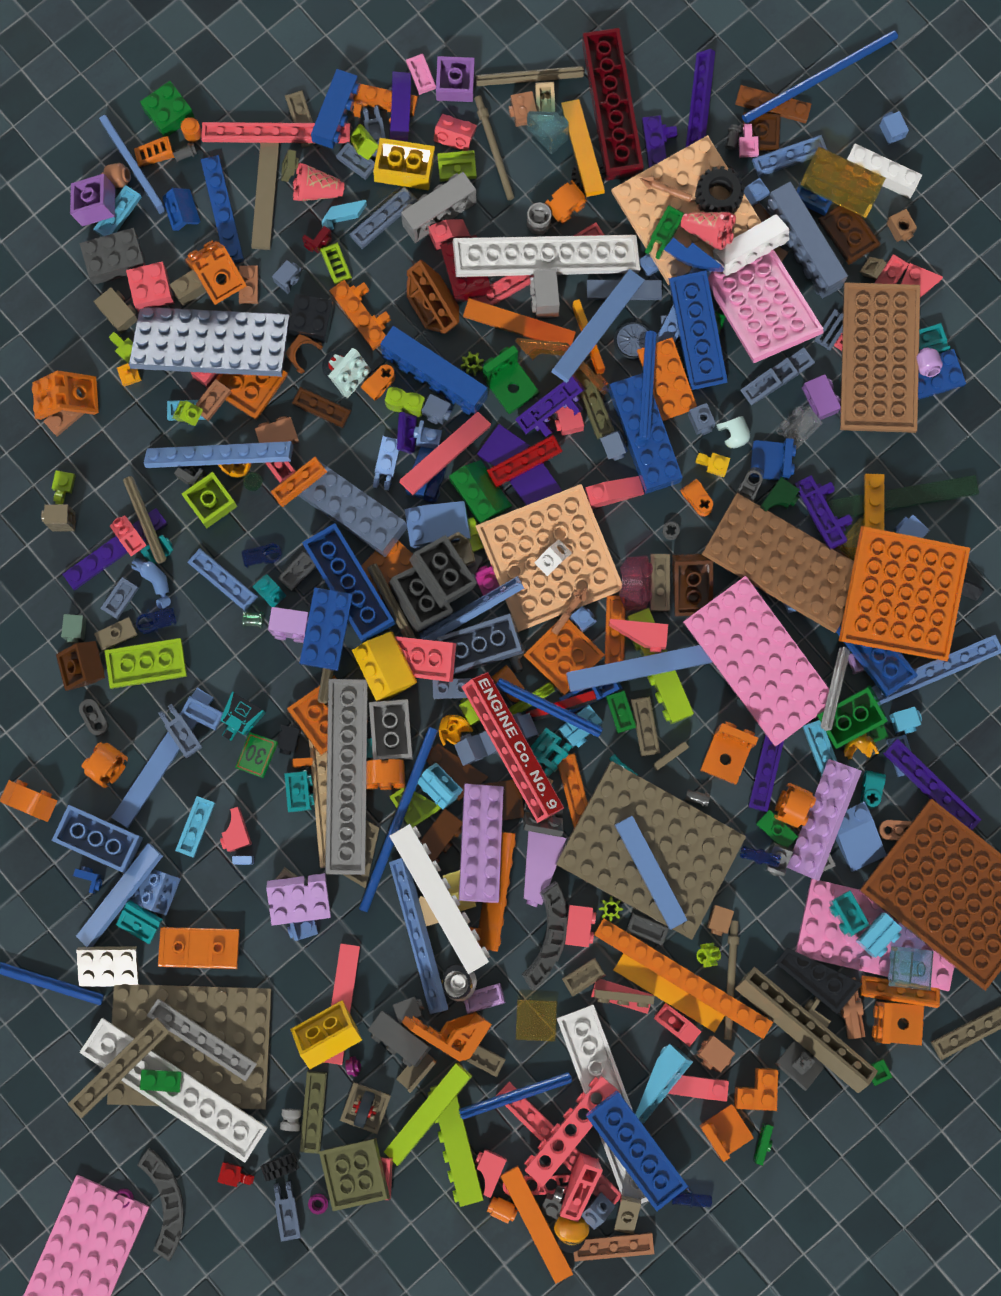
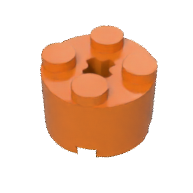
M571 180L570 184L567 182L552 194L554 199L551 202L547 199L545 204L549 206L554 218L558 222L565 224L571 218L574 211L578 213L585 207L587 197L575 182Z
M99 742L95 746L91 757L83 762L82 768H84L86 776L103 788H107V783L113 784L120 777L126 767L123 764L124 760L128 761V757L111 744Z
M382 759L366 761V789H378V786H380V790H392V786L395 789L405 788L404 760L388 759L382 761Z
M788 783L786 785L789 787L788 790H783L779 796L775 807L778 815H774V818L796 828L800 825L805 826L809 819L808 811L814 806L816 797L813 796L811 791Z

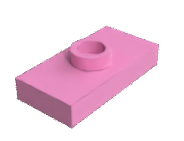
M420 54L406 59V64L419 95L436 89L424 55Z

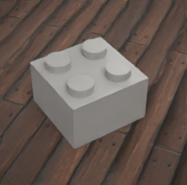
M556 269L533 271V277H530L532 313H536V319L559 316L560 304Z

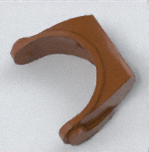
M299 334L285 354L297 369L296 371L303 374L305 371L298 365L295 357L298 347L308 343L321 350L323 345Z

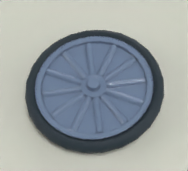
M636 321L621 325L614 335V345L618 353L627 359H639L637 350L645 347V333L650 331V329L643 323Z

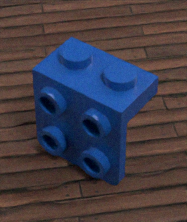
M786 438L784 443L755 440L752 445L751 468H760L764 473L763 479L779 480L782 477L788 481L790 476L794 475L795 464L792 463V456L795 457L796 445H793L794 439ZM757 473L750 474L752 478H760Z

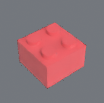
M163 261L126 270L133 303L138 312L140 309L147 307L159 308L174 304L167 270Z

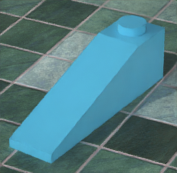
M669 1044L660 1052L635 1114L641 1123H645L693 1063L677 1046Z

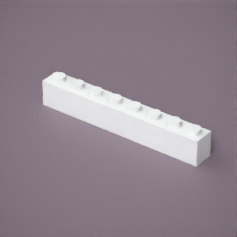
M409 824L390 835V838L464 968L470 974L489 962L487 958L491 956L485 946L480 947L478 943L480 937L475 929L471 931L468 923L471 921L465 912H460L458 906L461 904L456 895L451 896L448 889L451 887L446 878L441 879L438 873L441 869L436 860L432 862L428 855L431 852L426 843L421 844L419 840L421 834L417 827L412 828Z

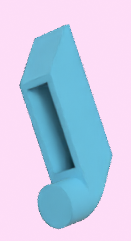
M366 200L332 206L322 220V228L325 226L331 231L334 229L333 223L359 218L367 206Z

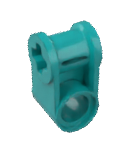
M865 771L860 803L865 802L868 809H872L880 804L886 774ZM870 795L871 799L874 800V802L870 803V800L867 799V797H869Z

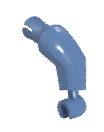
M139 558L132 561L134 565H131L132 569L140 572L143 578L150 581L154 587L155 594H160L161 596L160 599L156 600L157 607L161 609L169 606L171 600L166 596V593L169 592L166 575L153 562H144Z

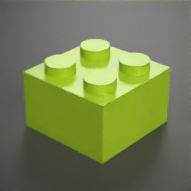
M213 472L182 493V496L206 529L238 507Z

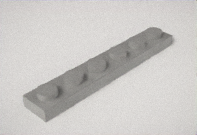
M157 999L147 1014L152 1020L158 1018L170 1032L244 1081H247L257 1066L256 1062L160 999Z

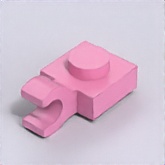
M744 124V137H739V158L758 157V136L752 137V124Z

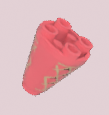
M298 163V168L296 169L297 178H294L293 200L308 201L343 196V181L309 165Z
M730 212L685 213L681 220V228L713 248L723 250L727 244H731L734 234L732 233V228L736 221V215Z

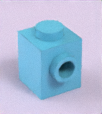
M915 707L889 715L895 733L905 731V734L917 731L916 727L920 726V721H922L919 710L916 711Z

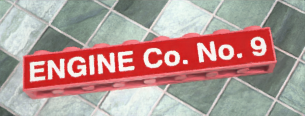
M489 673L477 676L462 686L463 691L537 823L564 809Z

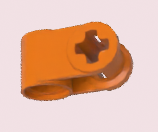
M387 364L380 366L362 384L361 389L374 401L379 399L394 382L395 373L392 366ZM383 373H389L390 377H384Z
M697 479L680 490L698 515L707 516L711 513L713 501ZM701 503L703 505L708 504L707 509L705 507L701 508Z
M507 665L491 677L495 684L502 678L524 689ZM505 693L512 702L520 701V699Z

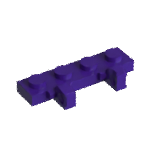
M661 115L642 117L648 168L666 159L664 142H667L669 138L677 137V126L667 127L666 124L662 125Z
M573 374L567 383L562 382L515 420L525 434L535 428L537 431L541 430L544 436L547 437L554 432L548 422L551 420L549 417L562 407L572 409L574 415L583 410L578 402L580 398L577 395L585 389Z
M812 475L796 482L794 486L800 489L798 494L829 549L846 543L847 538L843 532L846 531L845 527L852 524L853 520L850 515L838 519L837 516L834 517L829 508L826 496L835 491L832 482L821 486L820 483L816 484Z

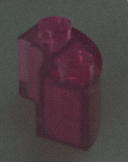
M648 556L627 557L620 567L622 588L619 596L625 610L646 609L648 602L652 599L651 574L653 566L649 563Z

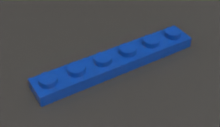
M219 155L201 159L220 243L225 246L234 263L242 262L244 258Z

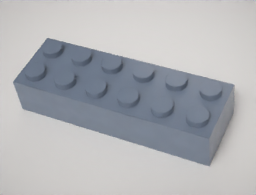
M791 181L772 191L766 204V211L771 217L777 214L789 228V241L786 242V245L794 251L796 261L803 266L805 276L811 279L816 294H820L823 299L841 289L848 275Z
M321 463L327 470V473L298 496L386 557L406 531V522Z

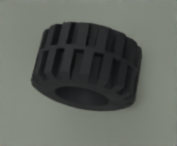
M716 166L712 168V171L709 169L705 171V175L702 174L698 181L695 192L696 204H699L698 209L700 211L704 210V212H730L734 214L737 208L740 207L745 189L744 185H742V178H738L739 174L737 172L732 173L731 168L725 170V166H720V169H717ZM714 186H722L728 190L730 197L724 200L715 199L710 194L709 189Z

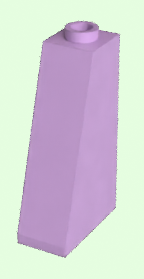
M528 831L523 898L527 900L526 904L537 907L538 904H543L540 892L550 885L557 866L555 863L563 850L566 838Z

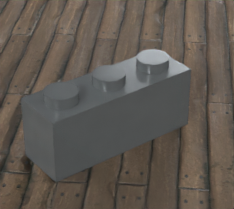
M385 1011L380 1012L368 1029L372 1033L370 1035L372 1039L378 1043L384 1042L387 1045L386 1049L393 1055L398 1053L402 1056L401 1061L409 1067L412 1065L418 1067L431 1049L428 1044L401 1023L399 1024L397 1020Z

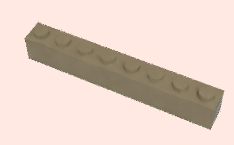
M753 967L735 988L857 1093L869 1086L878 1071L757 968Z

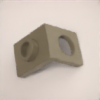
M460 532L447 537L450 542L453 539H461L451 544L466 566L475 562L469 539Z

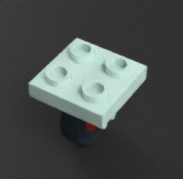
M354 348L349 352L344 349L331 351L322 362L324 375L335 384L346 398L356 390L359 384L371 372L370 367Z

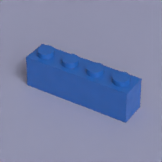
M336 69L311 132L313 143L334 149L335 143H339L341 128L345 127L348 116L346 115L348 110H352L354 95H357L360 90L357 75Z

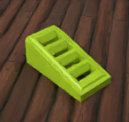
M359 124L351 134L350 141L356 152L369 160L377 150L378 144L365 127Z
M338 242L320 249L334 285L352 278ZM330 252H337V254L332 255L330 257L327 256V254ZM339 257L340 261L330 264V260ZM342 264V268L333 271V267ZM345 271V275L336 278L335 274Z

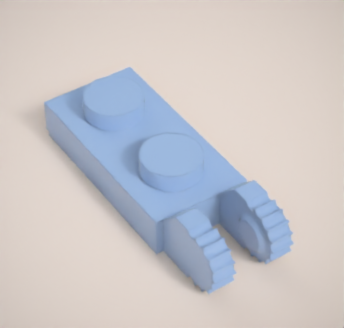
M382 437L375 468L374 488L379 486L380 475L387 476L384 490L389 491L400 451L397 450V439Z

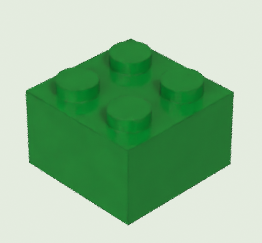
M171 81L140 101L143 111L163 137L170 136L180 129L184 119L195 118L192 109Z

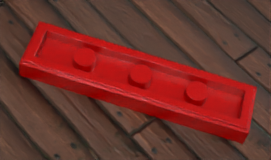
M552 435L488 469L487 472L497 488L563 451L555 436Z

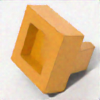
M129 363L117 367L124 387L142 381L138 369H130Z

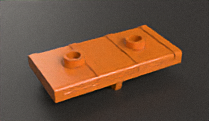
M160 927L158 967L238 969L240 929Z

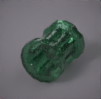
M243 611V628L247 626L263 628L264 613L262 611L259 613Z

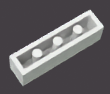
M854 144L843 167L909 199L912 197L922 177V174L857 144Z
M775 214L733 238L732 243L727 244L723 250L714 249V260L724 267L723 273L725 276H728L731 273L737 272L745 265L753 263L759 257L770 253L778 246L784 245L789 241V228Z

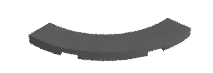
M555 881L540 892L547 913V930L544 943L534 962L522 973L523 978L533 991L550 975L551 969L561 956L566 941L568 922L565 908L566 903L558 882Z
M148 1148L137 1166L157 1186L163 1208V1225L153 1251L167 1261H170L178 1247L183 1231V1198L177 1179L170 1167L155 1151Z

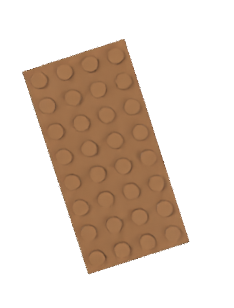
M844 283L840 430L917 432L919 367L916 356L919 354L920 285Z
M737 493L702 555L741 578L746 576L752 585L835 633L843 620L854 561L833 549H829L827 545L773 513L764 511L759 505Z

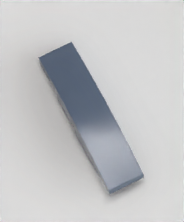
M803 347L789 358L787 357L774 368H770L742 388L741 392L752 406L815 364V362Z

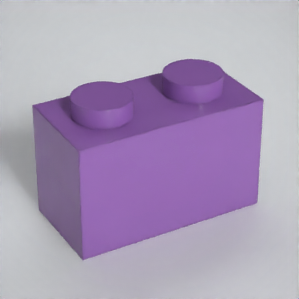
M825 374L804 383L802 387L817 421L832 416L841 409V400L838 395L835 396L833 383L830 379H827Z

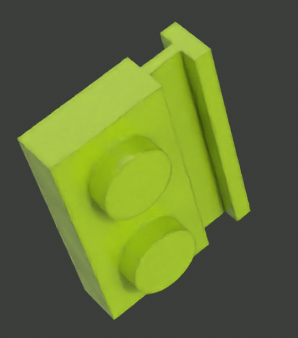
M474 150L437 153L440 182L449 181L453 175H459L462 172L465 173L468 179H477Z

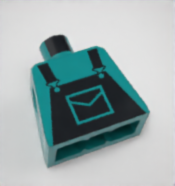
M232 692L220 719L221 722L228 725L222 736L230 741L233 740L237 732L246 736L266 712Z

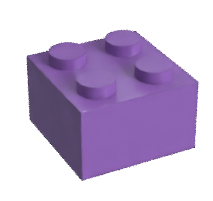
M437 56L436 101L473 102L474 58Z
M105 174L71 183L70 214L81 226L115 217V186Z

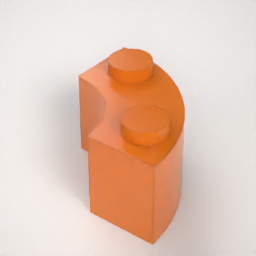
M18 779L16 783L8 780L0 802L48 822L57 804V800L51 798L52 794L41 790L39 793L27 788L28 783Z

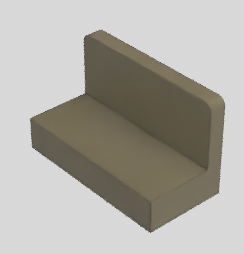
M427 1053L418 1067L413 1065L411 1067L407 1066L396 1080L411 1093L437 1061Z

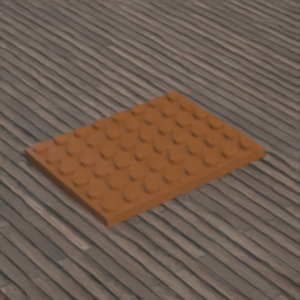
M930 799L859 891L982 990L986 991L1001 971V853L937 802Z

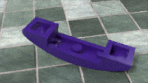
M392 71L389 139L408 142L411 73Z

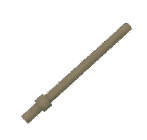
M476 96L474 99L478 109L479 120L482 121L507 200L514 199V194L490 125L488 109L485 108L482 97Z
M731 921L730 936H728L727 942L729 944L727 994L733 998L737 945H739L740 939L738 937L739 921ZM726 1016L724 1039L732 1040L733 1020Z

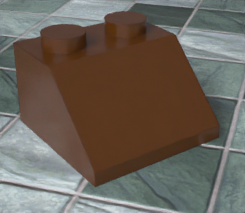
M96 641L76 643L56 654L65 691L94 684L105 678Z

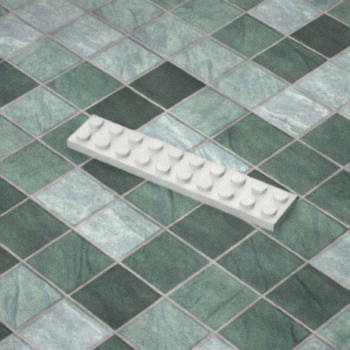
M636 235L453 239L456 277L533 275L535 270L556 269L557 275L627 273L629 269L635 273L640 271Z
M594 1005L557 1018L583 1092L585 1094L590 1089L588 1085L595 1076L599 1078L602 1075L620 1091V1095L632 1109ZM596 1092L591 1095L593 1103H599L602 1100L600 1093ZM600 1136L621 1195L641 1199V1204L647 1202L648 1199Z
M102 1018L79 1053L104 1069L134 1038ZM151 1051L121 1080L244 1163L268 1128L154 1051ZM141 1069L183 1072L181 1092L140 1090Z

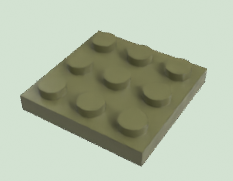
M376 1138L319 1151L332 1211L390 1198Z

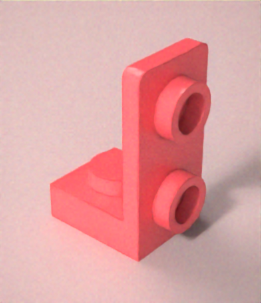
M125 515L116 518L110 525V528L130 556H133L147 546Z

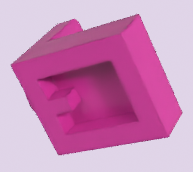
M483 566L477 569L475 579L483 596L499 587L493 567Z

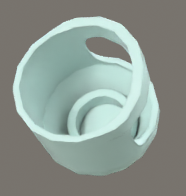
M743 416L716 425L718 431L729 430L731 437L725 441V444L730 448L741 447L750 440V430Z

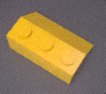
M380 138L373 170L374 182L429 190L435 146Z
M393 632L367 640L352 650L376 701H388L417 683Z
M343 1000L290 1029L299 1054L309 1069L316 1067L362 1041L358 1028Z

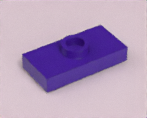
M405 412L399 413L397 450L409 454L414 453V430L417 416Z

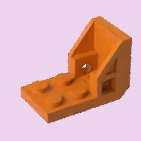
M476 1012L447 1021L440 1032L430 1026L428 1027L415 1016L412 1019L405 1016L402 1021L410 1031L459 1062L471 1058L492 1025Z

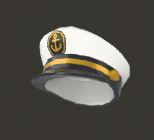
M458 964L451 965L444 973L442 980L443 990L454 1001L467 1000L476 988L477 980L475 973L471 972L468 974L464 966Z

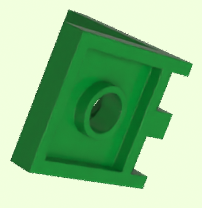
M514 345L510 348L505 347L499 352V356L489 358L484 362L483 366L484 382L509 415L540 393L519 365L518 350ZM511 384L518 386L519 390L516 393L509 392L508 387Z

